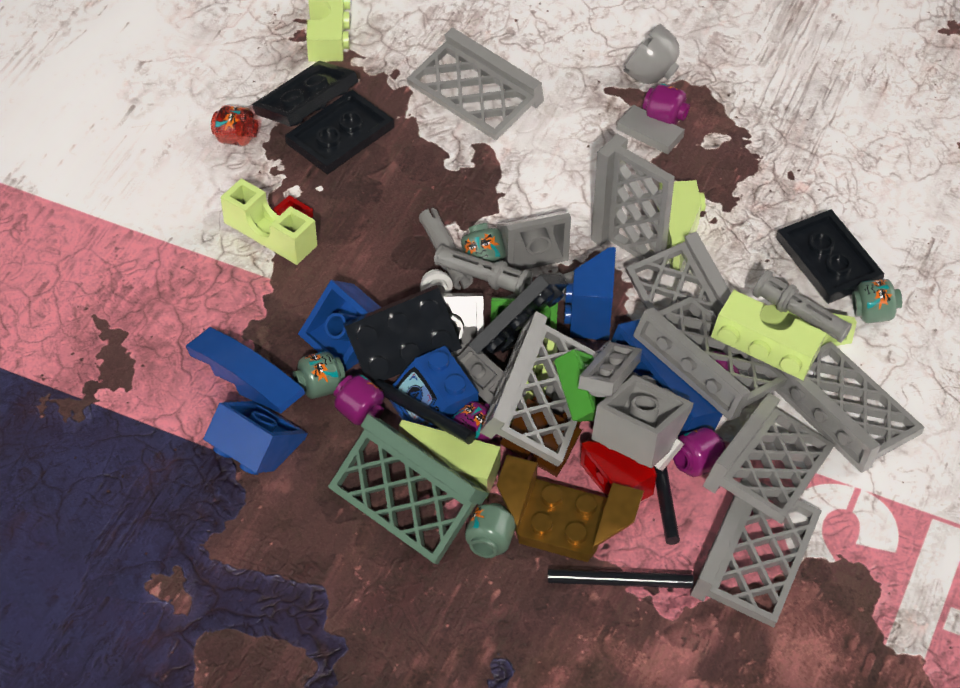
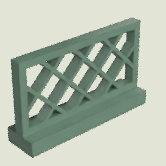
M368 414L361 424L364 431L330 482L328 488L431 562L439 564L476 504L481 506L488 493L383 420ZM371 440L378 445L380 460L365 463L363 451ZM386 451L393 455V457L387 458ZM399 461L403 462L407 478L391 482L388 464ZM381 466L384 484L368 488L366 469ZM413 470L420 475L414 477ZM359 472L361 490L348 492L341 487L348 474ZM424 480L430 481L434 497L418 501L415 483ZM408 484L411 503L395 506L392 488ZM440 489L446 492L447 494L441 495ZM385 490L387 509L373 510L369 494ZM357 496H362L363 502ZM456 499L463 504L455 518L444 519L442 501ZM435 503L438 522L422 526L419 507ZM412 509L414 528L401 530L397 524L396 512ZM389 514V520L383 517V515ZM439 528L441 541L434 552L425 547L423 531ZM415 533L416 540L413 537H411L410 534Z

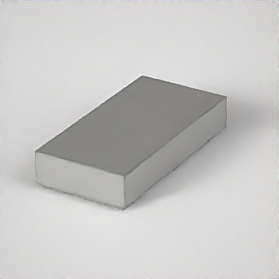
M632 105L617 121L616 128L667 155L684 137L685 129L673 123L668 124L648 117L646 110Z

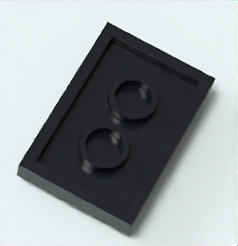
M319 60L254 102L252 107L255 115L289 127L296 126L303 122L304 118L312 112L323 109L326 103L335 97L347 93L349 88L359 81L355 71Z
M350 90L287 133L285 140L288 146L328 175L394 128V119L354 90Z
M832 209L777 231L776 239L828 304L851 295L852 291H857L858 285L861 282L884 278L885 273Z
M540 274L469 345L477 354L506 352L517 342L515 336L521 331L535 311L540 313L546 306L550 308L558 303L564 296L562 291L569 284L561 275Z
M437 285L343 323L362 372L373 383L379 379L385 381L402 374L415 358L440 347L446 346L450 353L462 348Z

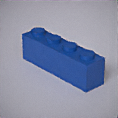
M640 319L618 324L611 342L642 349L641 361L633 371L640 376L647 375L652 377L656 381L657 386L667 388L674 394L693 402V408L678 437L703 427L715 431L723 414L633 336Z

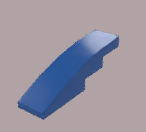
M211 327L186 345L191 357L209 364L215 376L235 384L239 395L276 412L282 413L305 394L303 387L271 362L232 337Z

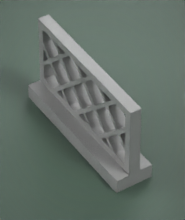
M453 27L444 34L446 41L406 78L408 85L495 141L531 106L537 108L544 102L542 82ZM447 53L456 58V63L439 65V61ZM473 69L478 72V77L461 79V71ZM457 71L456 80L440 81V73ZM436 74V82L423 83L419 81L424 75ZM496 83L500 86V91L483 93V84ZM479 85V94L462 95V87ZM458 88V96L444 97L441 95L442 89ZM518 97L523 100L518 106L505 107L506 98ZM501 99L502 108L484 110V101ZM480 102L481 110L468 112L463 109V104ZM503 116V121L495 129L485 123V118Z
M617 133L597 151L591 240L600 246L609 240L643 260L667 249L675 176L627 150L628 139ZM626 163L632 166L636 174L632 175ZM652 178L663 184L661 190L657 188ZM638 180H641L648 193L644 194L637 183ZM624 184H627L634 195L633 197L629 196L624 188ZM649 200H654L660 212L655 211ZM634 203H639L646 215L642 216ZM622 206H625L632 218H627L622 210ZM647 222L652 223V225L658 232L657 234H654L652 232ZM633 225H637L644 237L638 235ZM620 228H623L629 239L619 233ZM646 243L650 245L655 254L647 249Z
M697 231L685 236V242L626 267V273L646 310L651 307L657 311L662 310L655 308L652 303L655 294L673 298L671 305L677 303V300L682 301L690 297L681 294L685 281L700 286V294L698 298L694 299L705 309L713 311L716 318L731 295L729 288ZM682 254L687 263L683 272L666 267L669 259ZM650 269L658 272L654 285L640 281L636 273ZM663 274L680 279L676 292L659 287ZM687 327L685 331L690 332L691 327ZM709 347V352H711V351H718V352L724 353L723 350L721 351V350H717V349H714V348ZM731 352L732 357L738 355V353Z
M691 296L660 311L653 307L645 310L633 336L728 420L731 421L739 417L744 407L765 397L768 393H772L785 386L788 378L775 367L708 336L707 331L713 332L717 318ZM689 310L697 318L684 316L683 312ZM685 326L699 329L700 334L685 331ZM709 347L721 349L726 355L709 352ZM731 352L741 354L746 360L732 357ZM715 360L726 361L728 365V371H726ZM733 365L737 369L748 371V376L734 373ZM756 373L767 376L771 381L757 378Z
M535 311L521 329L479 433L491 439L498 434L558 467L563 462L578 421H573L559 376L552 361L573 349L590 354L594 359L599 353L546 325L548 317ZM544 338L556 343L559 353L548 355L543 344ZM543 364L549 379L538 381L532 369L533 366ZM553 385L559 400L548 403L542 387ZM533 390L539 405L527 408L522 393ZM563 406L568 422L558 424L551 409ZM543 412L549 427L537 430L531 414ZM522 417L529 432L521 434L510 428L512 419ZM552 433L558 445L557 451L554 452L545 447L541 436Z
M832 342L821 346L810 368V371H815L814 378L806 375L803 381L776 368L788 378L785 386L779 388L776 392L825 439L834 443V447L861 473L870 469L875 459L923 433L925 427ZM829 355L838 363V366L821 363V358ZM821 373L838 376V383L821 380ZM844 377L855 379L861 384V387L844 384ZM823 390L838 393L837 400L831 399ZM844 394L861 397V404L844 401ZM867 399L879 401L884 406V409L867 406ZM846 412L861 414V422L855 421ZM867 416L884 419L885 427L867 423ZM891 421L903 423L908 430L891 428ZM870 434L884 436L885 442L879 444Z
M768 393L715 462L703 487L715 494L721 486L782 524L835 444L778 410L776 407L780 399ZM775 422L786 428L789 433H779ZM763 442L774 443L777 450H766ZM784 443H795L798 451H788ZM805 443L812 444L822 452L809 451ZM750 460H761L764 468H753ZM771 460L782 461L786 469L775 468ZM793 461H803L807 469H797ZM734 478H748L751 486H744ZM758 478H769L773 487H762ZM780 479H791L794 487H784ZM767 497H778L783 508L781 509L771 503Z
M748 478L741 479V484L751 486ZM760 482L761 485H762V487H770V486H768V485H766V484ZM734 495L690 596L704 601L706 596L774 628L822 510L798 500L783 521L787 531L773 534L767 522L771 517ZM767 497L773 501L774 505L781 509L783 508L778 497ZM798 512L810 518L808 525L795 528L789 514ZM758 522L765 536L751 540L745 525ZM791 537L797 552L784 556L777 541ZM769 543L776 558L762 562L755 547ZM747 550L753 564L739 568L733 553ZM729 565L731 570L726 572L727 567ZM779 565L786 579L772 584L765 569ZM757 571L764 586L749 590L743 575ZM735 578L742 593L732 595L719 589L721 581ZM768 593L774 605L772 613L759 608L753 597Z

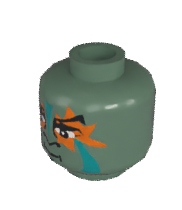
M487 223L469 227L470 233L464 235L461 239L463 252L492 263L502 261L506 257L500 230L498 228H488Z
M888 279L861 282L858 285L857 291H852L854 314L856 317L860 316L865 323L893 320L897 309L902 308L900 289H894L893 284Z
M328 351L300 358L297 370L293 371V380L303 387L305 395L310 399L333 394L336 387L345 378V371L338 356L334 357Z
M491 503L478 506L472 512L465 530V539L471 551L484 558H493L504 554L508 550L516 530L515 519L508 512V509L501 504Z

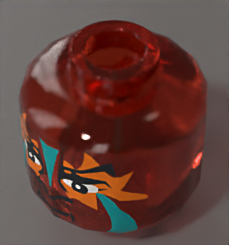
M224 105L218 111H215L212 116L211 132L222 144L242 147L247 145L258 133V121L254 118L252 110L247 107Z

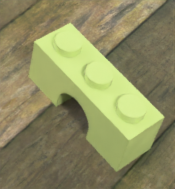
M308 0L310 20H307L306 38L308 62L319 60L343 61L344 49H349V31H344V29H350V13L345 11L350 9V0Z
M241 178L220 197L225 224L294 264L298 265L317 247L314 219L291 206L280 216L277 215L267 203L266 192Z
M733 290L718 314L711 337L804 381L819 353L826 332L796 318L792 325L785 330L769 328L760 319L764 303Z

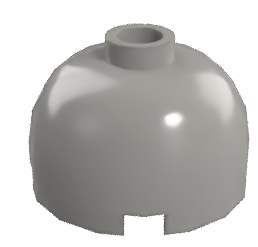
M658 24L649 33L651 39L648 38L639 45L623 70L640 83H657L663 77L669 80L679 68V65L675 63L680 54L677 39L663 25Z

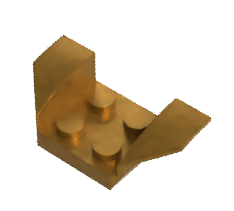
M511 455L506 456L497 487L509 513L515 519V531L519 544L588 562L597 552L600 544L635 522L644 491L612 483L608 498L539 480L537 479V462Z

